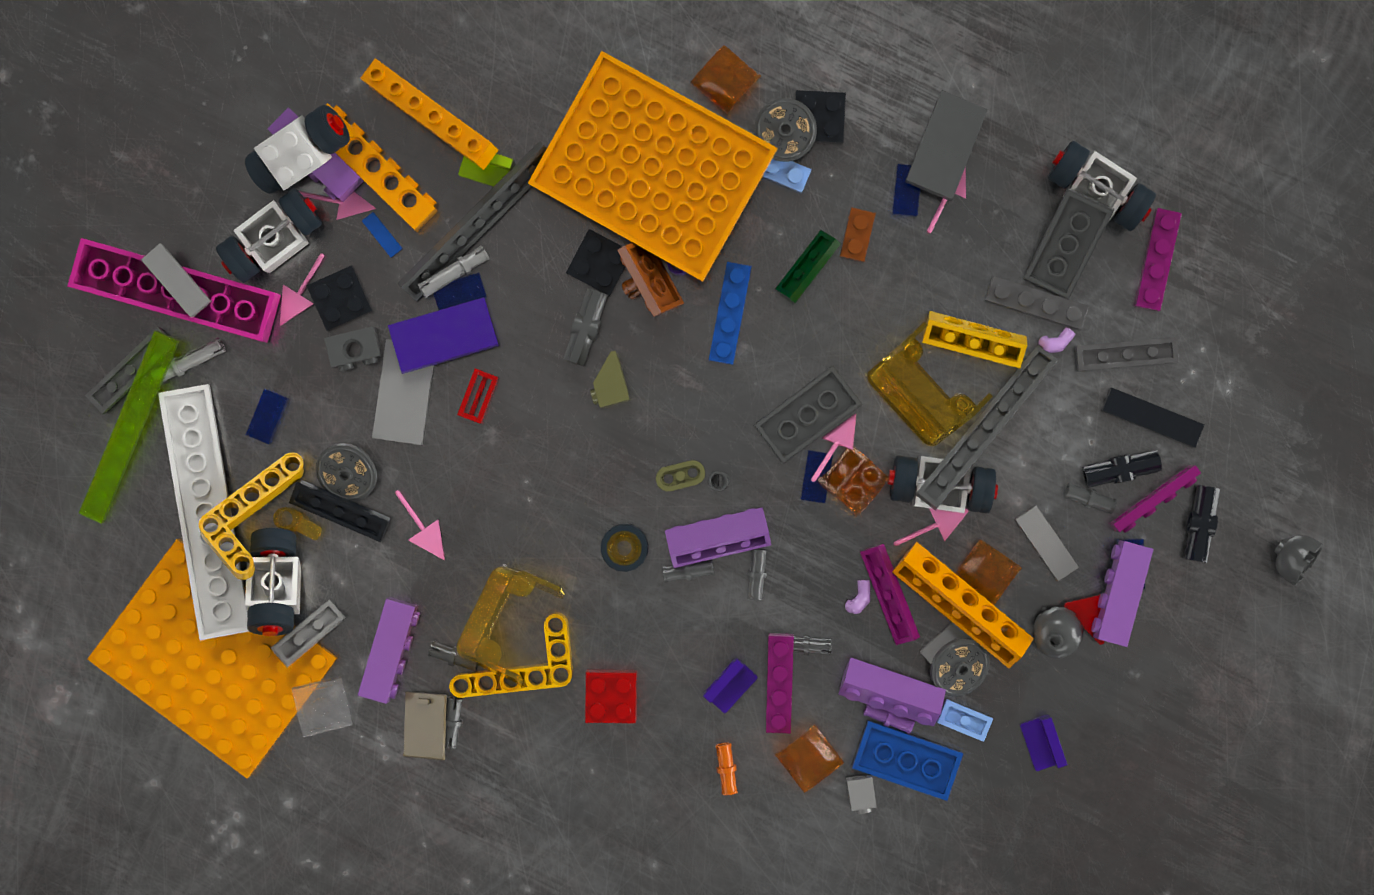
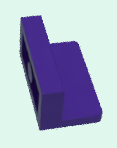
M736 657L703 693V697L710 703L712 702L723 713H727L758 677Z
M1047 714L1020 724L1036 771L1052 766L1061 768L1068 765L1052 717Z

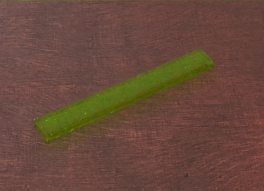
M157 330L154 331L79 514L99 523H104L180 340Z

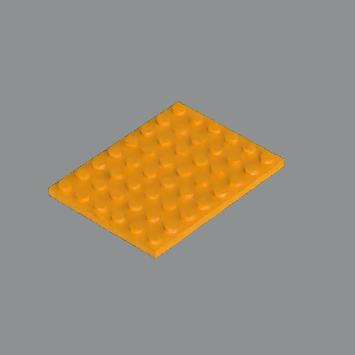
M601 51L528 184L703 282L778 148Z
M176 539L87 660L248 779L338 657L317 643L287 668L271 650V647L285 635L264 636L244 632L199 640L184 544L182 540Z

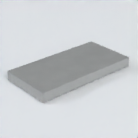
M386 339L372 438L423 445L434 365L402 374L393 342L389 339Z

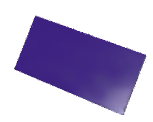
M484 297L388 325L402 374L499 346Z

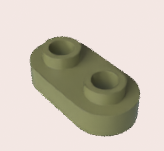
M695 460L666 466L658 471L656 483L664 491H674L694 486L703 481L705 469L700 462ZM690 468H695L698 471L696 477H689L688 470ZM666 474L673 476L672 483L667 484L664 482Z

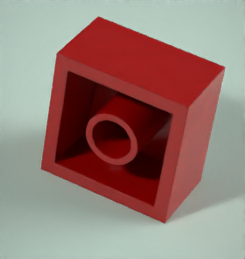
M587 669L585 723H636L637 670Z

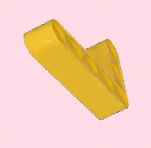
M297 453L285 454L203 515L199 520V530L202 538L237 579L247 580L251 578L255 571V565L252 556L231 530L303 476V459ZM289 463H297L299 468L295 471H289L286 469V466ZM269 478H277L279 483L275 486H269L266 484V481ZM249 493L259 495L255 501H248L245 497ZM229 508H236L238 510V513L233 517L225 515L226 510ZM209 523L218 525L217 529L213 532L204 530L205 526ZM225 542H230L234 545L230 551L226 552L222 551L220 546ZM241 561H246L250 564L248 569L244 571L236 569V565Z
M555 612L550 614L544 622L548 663L459 673L450 682V692L456 697L464 698L566 686L573 677L567 618L562 613ZM552 618L560 619L563 623L562 629L559 631L552 630L549 626V621ZM553 644H563L566 649L565 654L561 656L555 655L552 651ZM558 668L566 669L568 678L563 681L558 680L555 677V670ZM532 671L542 673L543 681L541 683L532 682L530 679ZM509 673L515 674L518 677V684L515 686L508 685L505 681V676ZM481 677H490L493 680V687L489 689L482 687L480 683ZM457 679L466 680L468 683L467 691H460L456 688Z

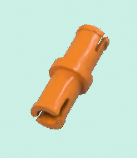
M729 742L715 745L719 765L716 769L717 773L720 774L722 795L738 793L735 779L737 768L736 764H733L732 745Z

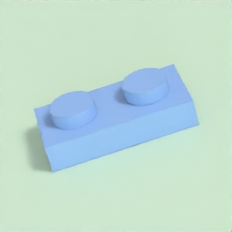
M772 159L763 178L802 194L812 169L793 161L782 162Z
M945 699L941 714L936 722L984 742L993 718Z

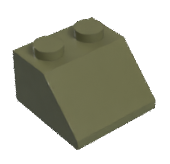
M611 351L593 382L594 389L590 390L593 403L595 405L599 404L602 409L631 401L616 351Z

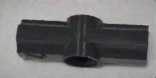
M1153 450L1132 456L1127 454L1113 457L1106 462L1082 467L1084 481L1087 488L1112 482L1114 484L1136 479L1137 476L1162 471V462L1158 451Z
M1197 485L1193 511H1190L1187 520V532L1189 534L1184 559L1207 563L1211 538L1214 537L1218 524L1216 510L1220 494L1219 488Z

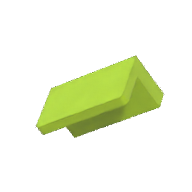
M496 154L487 167L482 170L464 156L458 174L461 177L494 187L513 168L515 162L511 158Z

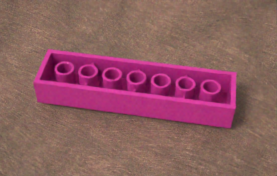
M84 238L80 239L67 287L268 343L281 297L280 294L183 267L212 301L191 318L142 262L141 259L144 255Z

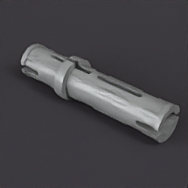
M479 246L464 257L459 256L456 262L422 283L417 284L423 296L428 298V296L460 276L472 273L471 270L489 260L488 254L483 250L484 248Z
M216 338L183 356L170 359V362L152 370L151 374L157 384L160 385L166 380L177 375L180 377L188 369L226 352L225 346L220 341V338Z

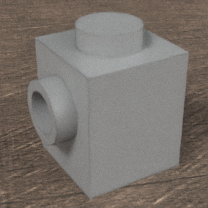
M865 774L846 777L851 811H856L857 814H865L871 812V808H877L872 776Z

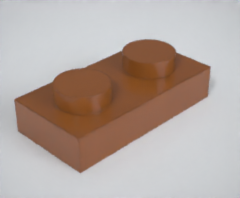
M851 207L839 257L864 263L876 213Z

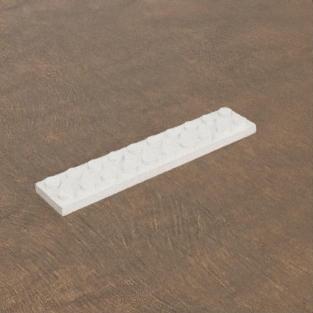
M206 384L160 392L158 395L199 640L250 632L247 629L248 618L245 607L243 580L237 579L202 538L199 530L200 518L229 497L210 385ZM231 508L226 510L225 515L232 517ZM209 523L205 526L204 530L213 532L217 529L218 525ZM225 542L220 546V549L225 552L230 551L234 545L230 542ZM239 562L236 565V569L241 571V566Z

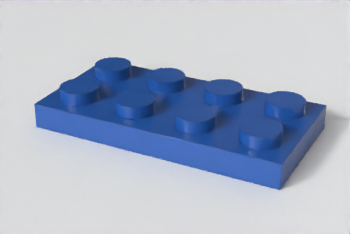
M868 720L852 764V769L947 801L963 757V752Z

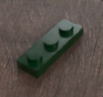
M820 230L775 289L781 295L796 303L841 243L836 238Z

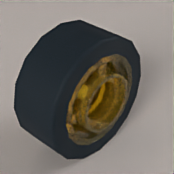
M620 524L612 527L605 533L601 541V554L609 567L616 571L628 572L638 568L644 562L648 554V542L646 536L639 528L631 524ZM619 542H629L632 547L631 552L626 555L621 554L617 548Z

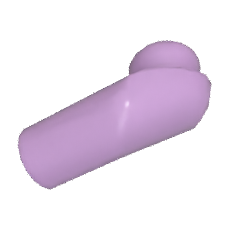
M1065 327L1058 338L1043 336L1039 339L1038 345L1049 353L1062 352L1076 334Z
M858 580V595L853 600H847L845 603V609L848 613L859 614L870 603V580Z

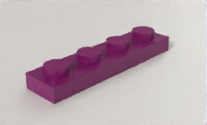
M1161 208L1155 209L1134 304L1135 307L1161 311L1182 213Z
M1196 465L1187 466L1109 523L1116 532H1128L1136 526L1135 521L1141 516L1147 518L1157 510L1155 506L1162 501L1167 503L1177 496L1175 492L1181 487L1186 489L1197 482L1196 477L1201 472Z
M881 544L861 551L860 554L895 644L899 645L920 638L897 576L892 573L894 568L885 545Z
M769 633L766 733L791 734L794 634Z

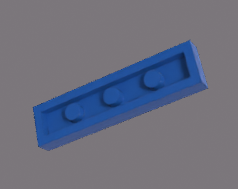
M727 262L709 361L731 365L734 363L752 266Z

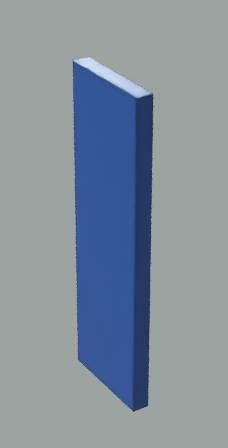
M374 212L362 220L391 258L403 249Z

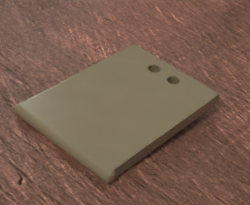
M405 692L404 757L445 760L447 695Z

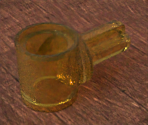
M282 507L274 513L273 521L278 528L287 529L294 533L297 531L313 540H317L321 535L322 528L304 519L303 513L294 507ZM285 511L290 512L293 519L290 525H285L281 520V516Z

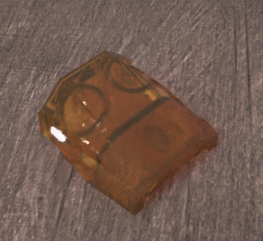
M723 45L690 83L728 115L744 93L748 92L749 88L756 81H759L761 75L756 73L728 47Z
M853 446V450L846 448L831 468L818 479V483L841 501L857 517L881 491L888 481V476Z
M979 539L962 561L955 574L995 605L1022 567Z
M815 724L810 726L811 728L807 729L803 735H799V738L794 742H790V745L775 753V756L804 793L844 763Z

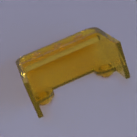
M923 322L868 372V381L926 445L936 446L973 418L993 396L989 393L975 404L965 394L957 393L950 398L917 362L923 355V348L915 337L928 326L926 322Z
M508 567L494 569L458 640V654L463 659L522 686L523 679L520 675L498 666L502 651L498 643L489 639L510 594L525 597L531 594L536 587L563 599L565 594L562 588L525 571Z

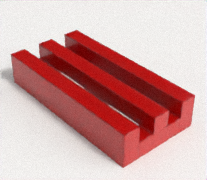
M475 368L457 415L481 424L499 377ZM479 375L483 376L469 414L465 413ZM490 379L492 381L490 383L489 389L487 391L484 402L480 409L478 417H475L474 414L477 409L480 398L482 396L483 390L485 388L487 380Z

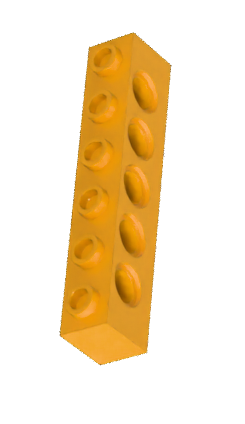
M376 58L360 79L370 88L482 170L487 167L499 151L489 140Z
M336 105L332 109L344 121L350 140L347 145L335 153L418 232L438 212L434 207L437 202L428 193L422 196L416 190L419 185L409 175L404 178L398 172L401 167L391 157L386 160L380 154L383 149L373 140L368 143L362 137L365 132L355 122L350 125L344 119L347 114ZM362 143V151L357 155H353L351 153L352 145ZM373 160H379L381 164L380 169L376 172L369 171V164ZM393 177L397 178L398 186L393 190H388L386 187L387 181ZM409 195L416 196V204L413 207H405L404 200Z
M918 542L905 553L892 571L893 574L1007 668H1011L1022 658L1034 639Z

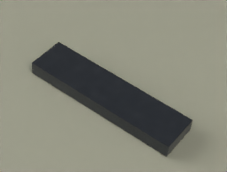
M1112 387L1109 389L1101 409L1105 413L1193 448H1196L1205 424Z
M301 479L296 481L289 501L294 506L378 542L383 540L391 519Z

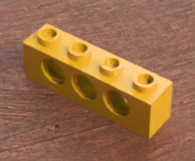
M929 311L922 343L1021 368L1027 348V336Z

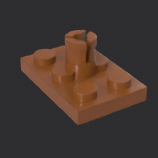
M635 243L625 245L617 250L621 256L622 264L632 276L631 279L622 283L625 295L629 294L628 298L635 299L641 294L645 300L646 308L652 313L653 317L684 304L659 257Z

